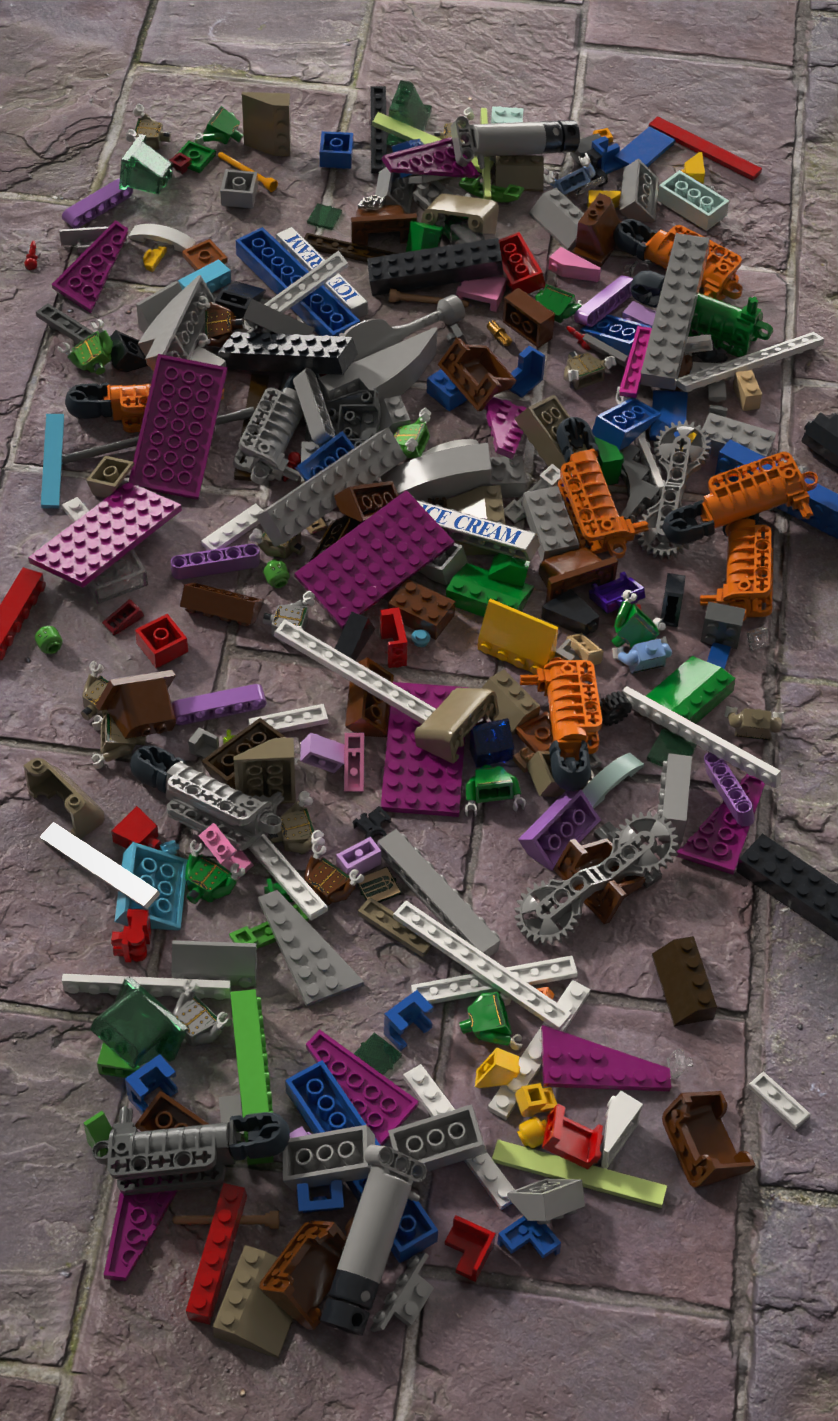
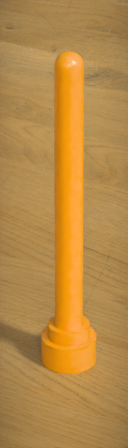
M223 152L218 153L220 159L237 169L255 172ZM257 173L258 181L263 183L266 190L270 192L276 190L278 186L277 180L265 178Z

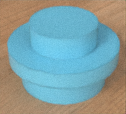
M416 630L412 633V642L417 647H425L430 641V634L426 630Z
M175 840L160 845V851L172 855L177 854L176 850L180 848Z

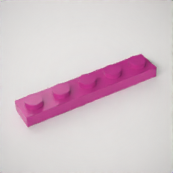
M637 326L620 386L619 396L637 398L641 383V370L652 328Z

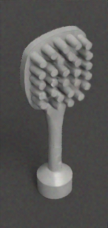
M450 295L438 302L437 311L408 324L390 326L386 320L369 319L350 327L345 333H340L339 336L353 337L358 353L352 362L354 363L400 343L410 334L440 320L447 325L459 322L465 317V308L462 301L456 295Z

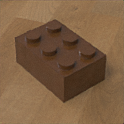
M519 288L504 297L503 323L537 348L553 339L555 314L551 310H548L540 302Z
M409 579L404 582L388 603V609L399 607L403 625L414 630H426L430 637L435 640L455 616L454 600Z

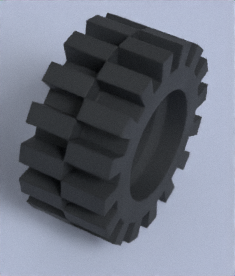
M617 691V693L612 692L611 695L607 694L606 698L601 699L602 723L606 726L608 724L612 726L613 723L618 724L619 720L623 721V718L628 716L627 713H631L632 704L626 695L620 691Z

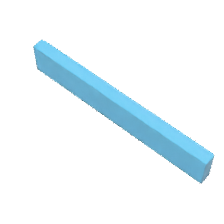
M46 414L41 508L59 509L64 414Z

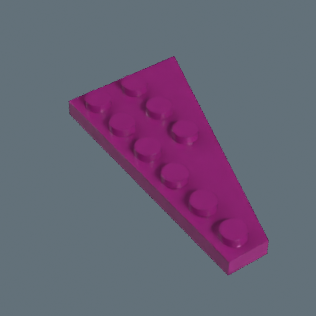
M115 220L52 283V289L91 313L129 233L128 228Z
M544 1025L541 1027L543 1087L669 1092L671 1090L670 1068Z

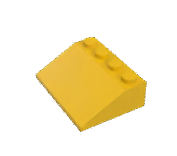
M490 599L478 637V650L536 675L537 668L544 669V666L552 658H555L558 627Z

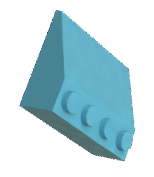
M133 842L123 853L121 867L160 893L158 898L146 909L149 910L151 928L180 930L186 884L185 872L188 860ZM118 891L114 922L129 926L127 920L128 909L145 908Z

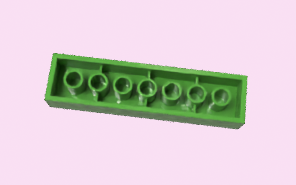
M256 989L230 992L242 1116L245 1117L247 1114L263 1112L273 1113L261 997H256ZM244 1131L245 1142L247 1143L249 1142L248 1132ZM273 1156L256 1159L247 1157V1165L274 1162Z

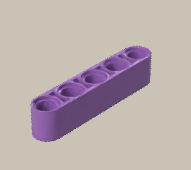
M118 178L67 208L62 214V220L74 229L80 228L131 197L133 187L121 178Z
M624 275L617 278L576 311L574 315L575 322L588 327L594 326L632 296L630 285L633 278Z
M245 544L177 555L171 559L172 576L175 579L182 580L255 568L260 564V548L256 544Z
M253 684L179 699L172 703L176 724L185 725L258 710L265 707L267 702L262 686Z
M708 752L704 756L707 775L737 823L741 826H750L755 820L751 801L725 760Z

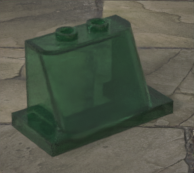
M400 80L389 108V117L424 131L432 111V106L423 104L413 83ZM390 133L387 138V145L391 146L397 145L398 141L406 142V140Z
M140 134L121 159L119 189L126 190L129 187L159 194L163 187L167 186L168 180L172 178L173 163L146 144V135Z
M127 977L123 981L115 1003L93 1020L90 1030L134 1069L151 1061L159 1054L168 1062L175 1060L188 1027L133 978Z

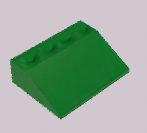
M466 563L453 576L446 589V597L455 601L456 608L484 617L490 599L522 612L534 590V586L524 583V587L489 579V570Z
M691 656L648 693L646 697L697 724L734 691L736 678L720 666Z

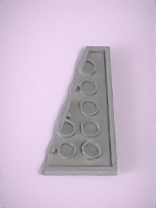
M278 890L258 897L259 904L306 1007L364 985V981Z

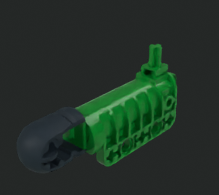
M653 271L639 272L634 276L630 285L631 294L634 299L647 306L657 308L665 276ZM699 293L688 337L700 336L702 334L711 335L716 349L721 347L728 354L742 357L748 354L751 346L750 341H756L757 338L768 340L773 333V328L770 324L762 321L763 312L757 308L759 300L755 296L753 298L749 297L748 304L741 309ZM761 329H765L768 334L763 333Z

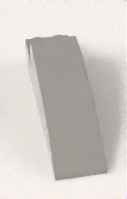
M201 275L197 276L168 303L138 342L146 356L147 365L153 372L158 354L190 360L199 341L197 339L198 335L205 328V310H207V307L204 309L198 308V303L204 304L198 299L200 296H205L208 299V303H215V299Z
M434 327L352 363L344 375L326 374L319 377L318 384L324 402L358 390L376 389L379 402L385 398L401 396L420 378L436 355L437 328Z
M488 443L454 447L420 456L390 469L381 476V482L393 481L398 495L407 490L418 501H428V498L432 500L439 498V500H442V497H446L447 500L481 486L494 485L501 486L502 498L522 497L526 487L523 457L514 456L513 459L490 457Z

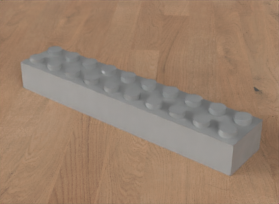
M679 233L675 235L641 370V385L675 390L709 253V238Z
M388 427L376 433L256 515V518L274 547L279 546L336 508L337 504L334 495L350 486L372 483L407 457Z

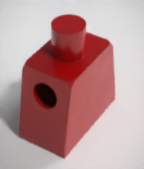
M137 806L111 830L113 842L126 849L133 842L159 850L162 844L157 839L159 836L157 825Z

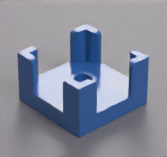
M418 990L414 991L384 1014V1035L399 1051H402L407 1047V1043L400 1035L404 1033V1030L414 1022L423 1033L432 1028L431 1020L424 1013H432L433 1006Z
M160 1054L125 1078L128 1099L141 1115L148 1107V1104L143 1100L144 1097L156 1088L160 1087L169 1097L178 1093L177 1086L170 1079V1077H176V1072Z
M342 1180L331 1181V1199H327V1196L313 1197V1201H309L308 1184H297L298 1214L343 1210Z

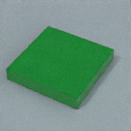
M188 141L179 151L192 160V164L187 169L201 173L216 156V150Z

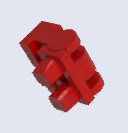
M128 909L127 920L129 926H124L123 932L112 931L111 944L113 946V955L124 956L125 962H131L132 960L140 962L147 957L146 944H150L152 928L149 910Z

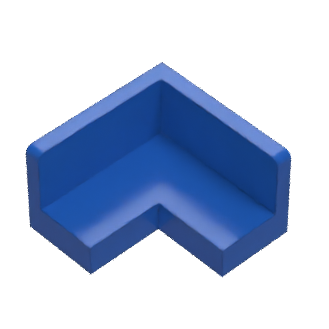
M603 136L592 141L591 149L594 148L602 155V158L596 164L597 168L599 167L606 174H609L625 166L614 161V156L620 152V146L617 143L608 146L609 139Z
M529 345L518 355V367L511 372V375L517 381L509 389L511 392L522 398L543 380L545 355Z
M525 1216L498 1233L497 1244L499 1247L505 1245L511 1254L528 1242L532 1244L543 1259L552 1252L555 1256L560 1253L561 1242L547 1224H538L537 1221L527 1220Z

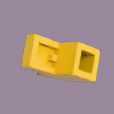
M541 1083L522 1086L515 1093V1098L523 1117H533L536 1113L552 1111L557 1105L552 1088H542Z

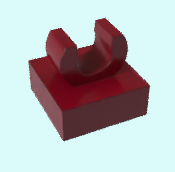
M180 152L169 160V165L176 171L179 170L181 174H184L187 171V167L192 164L191 158Z

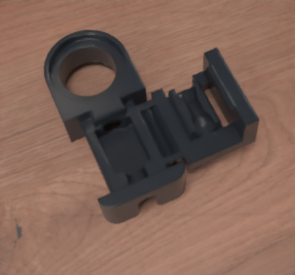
M593 148L587 151L590 163L595 170L592 182L601 187L607 184L608 177L601 168H597L596 164H598V160L602 158V155Z
M380 806L369 813V817H367V813H362L359 820L356 818L353 821L354 829L358 827L365 834V839L369 837L373 839L377 835L385 837L387 833L381 828V823L386 821L390 824L392 822L391 817Z

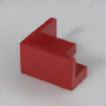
M457 1215L453 1219V1226L445 1240V1245L464 1253L456 1267L455 1273L476 1282L495 1244L496 1233Z

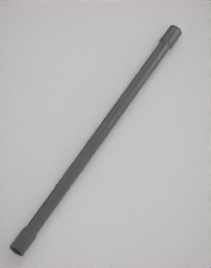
M254 407L217 416L215 426L249 419L255 411ZM139 436L70 454H62V465L137 446Z

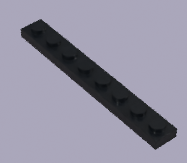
M370 86L371 173L379 174L381 170L386 168L382 157L387 155V132L372 126V122L378 112L386 115V86Z

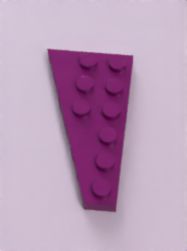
M452 137L390 153L382 157V161L389 172L476 179L480 175L472 162L465 167L457 164Z
M493 396L484 409L487 411L486 418L489 428L492 429L491 436L494 437L495 452L513 459L524 433L519 428L515 418L527 408L516 406L508 400H501Z
M746 774L739 784L751 801L755 815L765 783L754 776ZM723 801L701 824L699 830L677 851L678 855L676 857L733 875L750 826L739 825Z
M320 1029L306 1043V1049L316 1063L321 1060L324 1061L381 1146L390 1138L388 1130L400 1127L419 1105L417 1099Z
M170 1176V1179L167 1180L168 1183H172V1180L175 1179L174 1176ZM148 1177L143 1184L145 1186L152 1185L155 1178ZM128 1180L127 1183L124 1185L125 1188H128L129 1184H132L130 1180ZM178 1190L136 1195H124L120 1192L103 1275L104 1279L128 1280Z

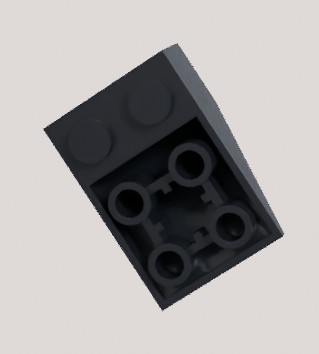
M234 281L221 289L215 299V303L232 311L236 319H241L244 317L251 299L260 302L266 289Z

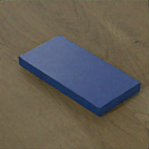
M649 126L614 156V161L627 166L640 159L648 167L675 144V139Z
M653 390L652 408L660 412L661 416L651 424L650 440L656 441V436H660V430L665 431V426L671 428L672 422L675 426L678 425V421L681 424L685 423L688 392ZM678 431L674 432L675 438L680 436Z

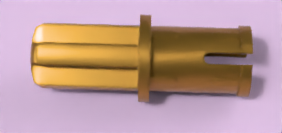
M494 320L487 324V329L494 335V338L499 340L504 346L509 347L512 339L506 334L505 329L501 328Z

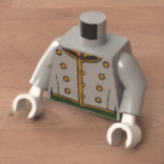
M307 591L299 601L277 606L275 615L264 613L263 624L271 625L273 637H275L274 633L284 619L305 630L308 621L307 606L315 604L314 594L312 591Z
M191 979L184 981L183 988L186 991L182 992L172 1015L173 1028L175 1030L168 1037L174 1045H177L184 1039L191 1046L212 1043L222 1033L224 1026L229 1027L232 1025V1019L227 1018L224 1022V1019L228 1016L227 1013L221 1012L216 1016L195 994L191 995L192 992H196L199 988L198 984L194 983L190 989Z

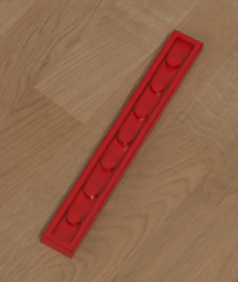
M658 116L649 123L650 127L675 139V142L696 153L702 152L704 157L752 181L762 172L761 167Z

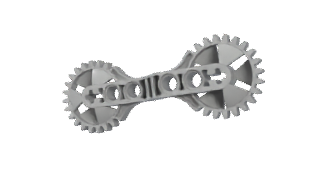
M687 420L684 424L678 421L676 426L672 422L671 428L665 426V431L660 430V436H656V442H654V454H656L659 466L667 473V481L663 486L659 502L647 509L648 516L642 514L643 520H638V522H648L649 531L636 534L638 544L641 545L642 550H646L647 555L653 552V558L660 555L662 560L667 555L669 560L672 554L677 558L678 552L684 554L683 548L689 550V544H693V542L683 545L674 544L675 548L671 549L669 546L671 542L666 538L663 531V523L666 515L675 509L683 507L681 499L685 493L688 478L694 472L701 469L700 463L706 464L705 459L710 458L711 440L709 434H706V429L701 430V425L695 427L694 422L688 425ZM678 431L680 436L675 438L674 432ZM694 432L697 435L691 443L690 438L687 436ZM657 537L661 543L654 548L651 544Z
M648 811L647 816L640 812L639 818L632 814V821L625 819L627 825H619L622 831L615 832L618 838L612 841V852L599 865L579 870L568 880L550 879L548 885L542 880L539 887L534 883L533 890L527 887L528 894L521 893L523 900L516 901L520 907L514 909L518 913L514 917L516 921H520L516 925L521 929L522 935L527 934V939L529 941L533 939L535 944H538L541 940L543 946L546 945L547 941H550L553 946L556 939L562 943L561 937L564 936L568 939L567 932L574 933L575 931L572 926L579 925L576 919L582 917L583 902L594 892L604 889L609 881L614 880L616 883H619L627 876L644 877L646 871H649L650 875L653 876V870L655 869L658 873H661L660 867L668 869L666 862L673 863L671 856H677L678 854L674 849L679 848V844L676 843L679 841V837L675 835L677 831L675 828H672V822H667L665 816L660 819L658 813L652 817L650 811ZM632 827L636 829L638 834L633 831ZM670 837L671 842L657 846L655 838ZM656 853L662 860L659 861L654 854ZM628 854H635L632 859H626ZM613 866H619L617 871H610ZM578 885H584L581 890H575ZM534 895L540 900L539 904L533 898ZM568 897L565 903H559L561 898ZM536 911L539 919L524 920V914ZM558 922L563 929L560 931L555 923Z

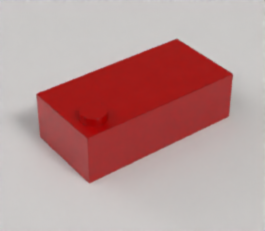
M520 232L500 239L499 244L504 272L502 276L507 278L506 283L510 291L513 292L519 288L529 294L544 288L546 285L543 272Z

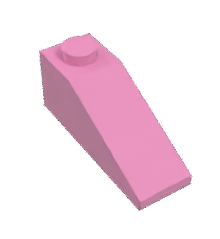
M562 247L549 257L548 270L561 277L594 282L600 280V267Z
M345 733L344 792H364V733Z

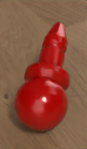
M34 240L30 244L29 254L26 255L24 266L28 270H34L38 265L36 261L38 257L35 255L36 243Z
M570 326L566 327L568 332L578 339L577 343L583 349H591L583 340L585 334L581 335L576 329Z
M291 452L288 455L287 467L295 470L297 465L301 463V455L298 452ZM283 476V481H287L289 479Z

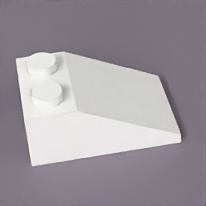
M620 1091L616 1097L613 1095L607 1104L609 1109L605 1114L607 1120L601 1168L607 1169L638 1126L643 1104L623 1091Z

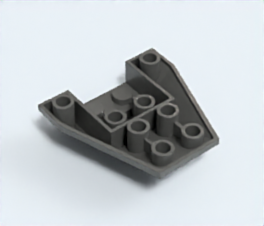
M376 389L358 390L325 401L335 432L334 436L343 431L356 448L379 432L381 408ZM306 426L305 440L314 442L308 426Z

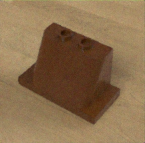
M599 193L578 222L576 247L572 251L573 254L598 267L603 266L617 246L614 241V231L617 225L622 222L619 220L609 196Z
M400 205L361 207L356 211V217H351V243L368 246V233L400 231V244L407 243L411 221L417 222V214H406L404 208Z
M461 338L455 339L438 363V366L477 411H483L494 395L511 389L517 381L487 346L465 344Z
M582 547L542 561L539 565L538 574L547 587L546 603L563 594L568 589L595 580L598 586L616 580L618 566L616 557L601 560L589 549Z
M173 670L111 679L95 706L99 711L107 710L125 739L172 731L176 725V718L168 688L176 675Z
M606 838L581 846L576 839L570 840L553 870L563 880H568L579 870L599 865L608 858L612 852V842ZM613 866L610 871H617L619 866ZM634 875L625 877L619 883H616L614 880L609 881L604 889L594 892L584 903L603 924L610 923L624 898L641 888L646 878ZM578 885L575 890H581L584 885Z

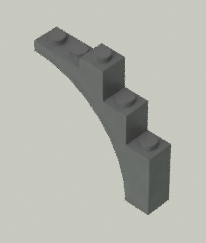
M630 444L619 451L624 456L621 478L627 488L629 498L621 516L625 520L630 519L633 524L638 514H642L644 509L647 510L659 502L660 488L649 483L651 479L649 476L650 468L640 464L641 449Z

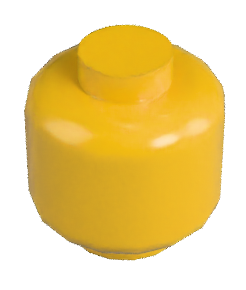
M534 1116L519 1125L517 1134L524 1147L528 1146L531 1149H535L543 1144L546 1127L545 1119L540 1121L538 1117Z

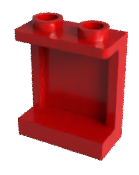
M399 607L381 610L380 617L381 639L393 638V641L388 642V667L399 668L407 666L408 642Z
M557 1104L547 1115L542 1148L588 1170L601 1157L600 1145L604 1138V1135H602L603 1126L598 1124L592 1130L564 1117L565 1107Z

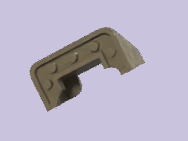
M440 194L423 212L421 223L435 225L438 221L439 213L445 215V220L451 215L469 217L468 226L470 230L495 234L499 206L493 200Z
M456 688L452 690L442 704L415 730L416 746L454 764L459 758V755L456 754L458 747L464 745L463 738L481 718L494 720L499 715L496 692L483 688Z
M41 758L32 759L23 765L28 793L34 799L41 794L46 795L48 799L57 794L65 802V808L71 814L72 835L82 839L104 822L105 818L102 808L65 772Z

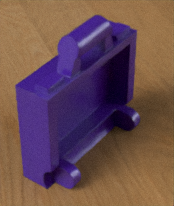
M624 571L620 573V578L601 586L594 583L591 585L592 589L589 590L590 599L606 613L621 607L622 602L625 601L623 599V592L625 590H631L629 598L632 593L637 595V599L632 601L631 605L645 598L644 587L633 578H628Z

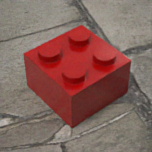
M168 613L135 629L137 645L155 668L188 652L187 637Z

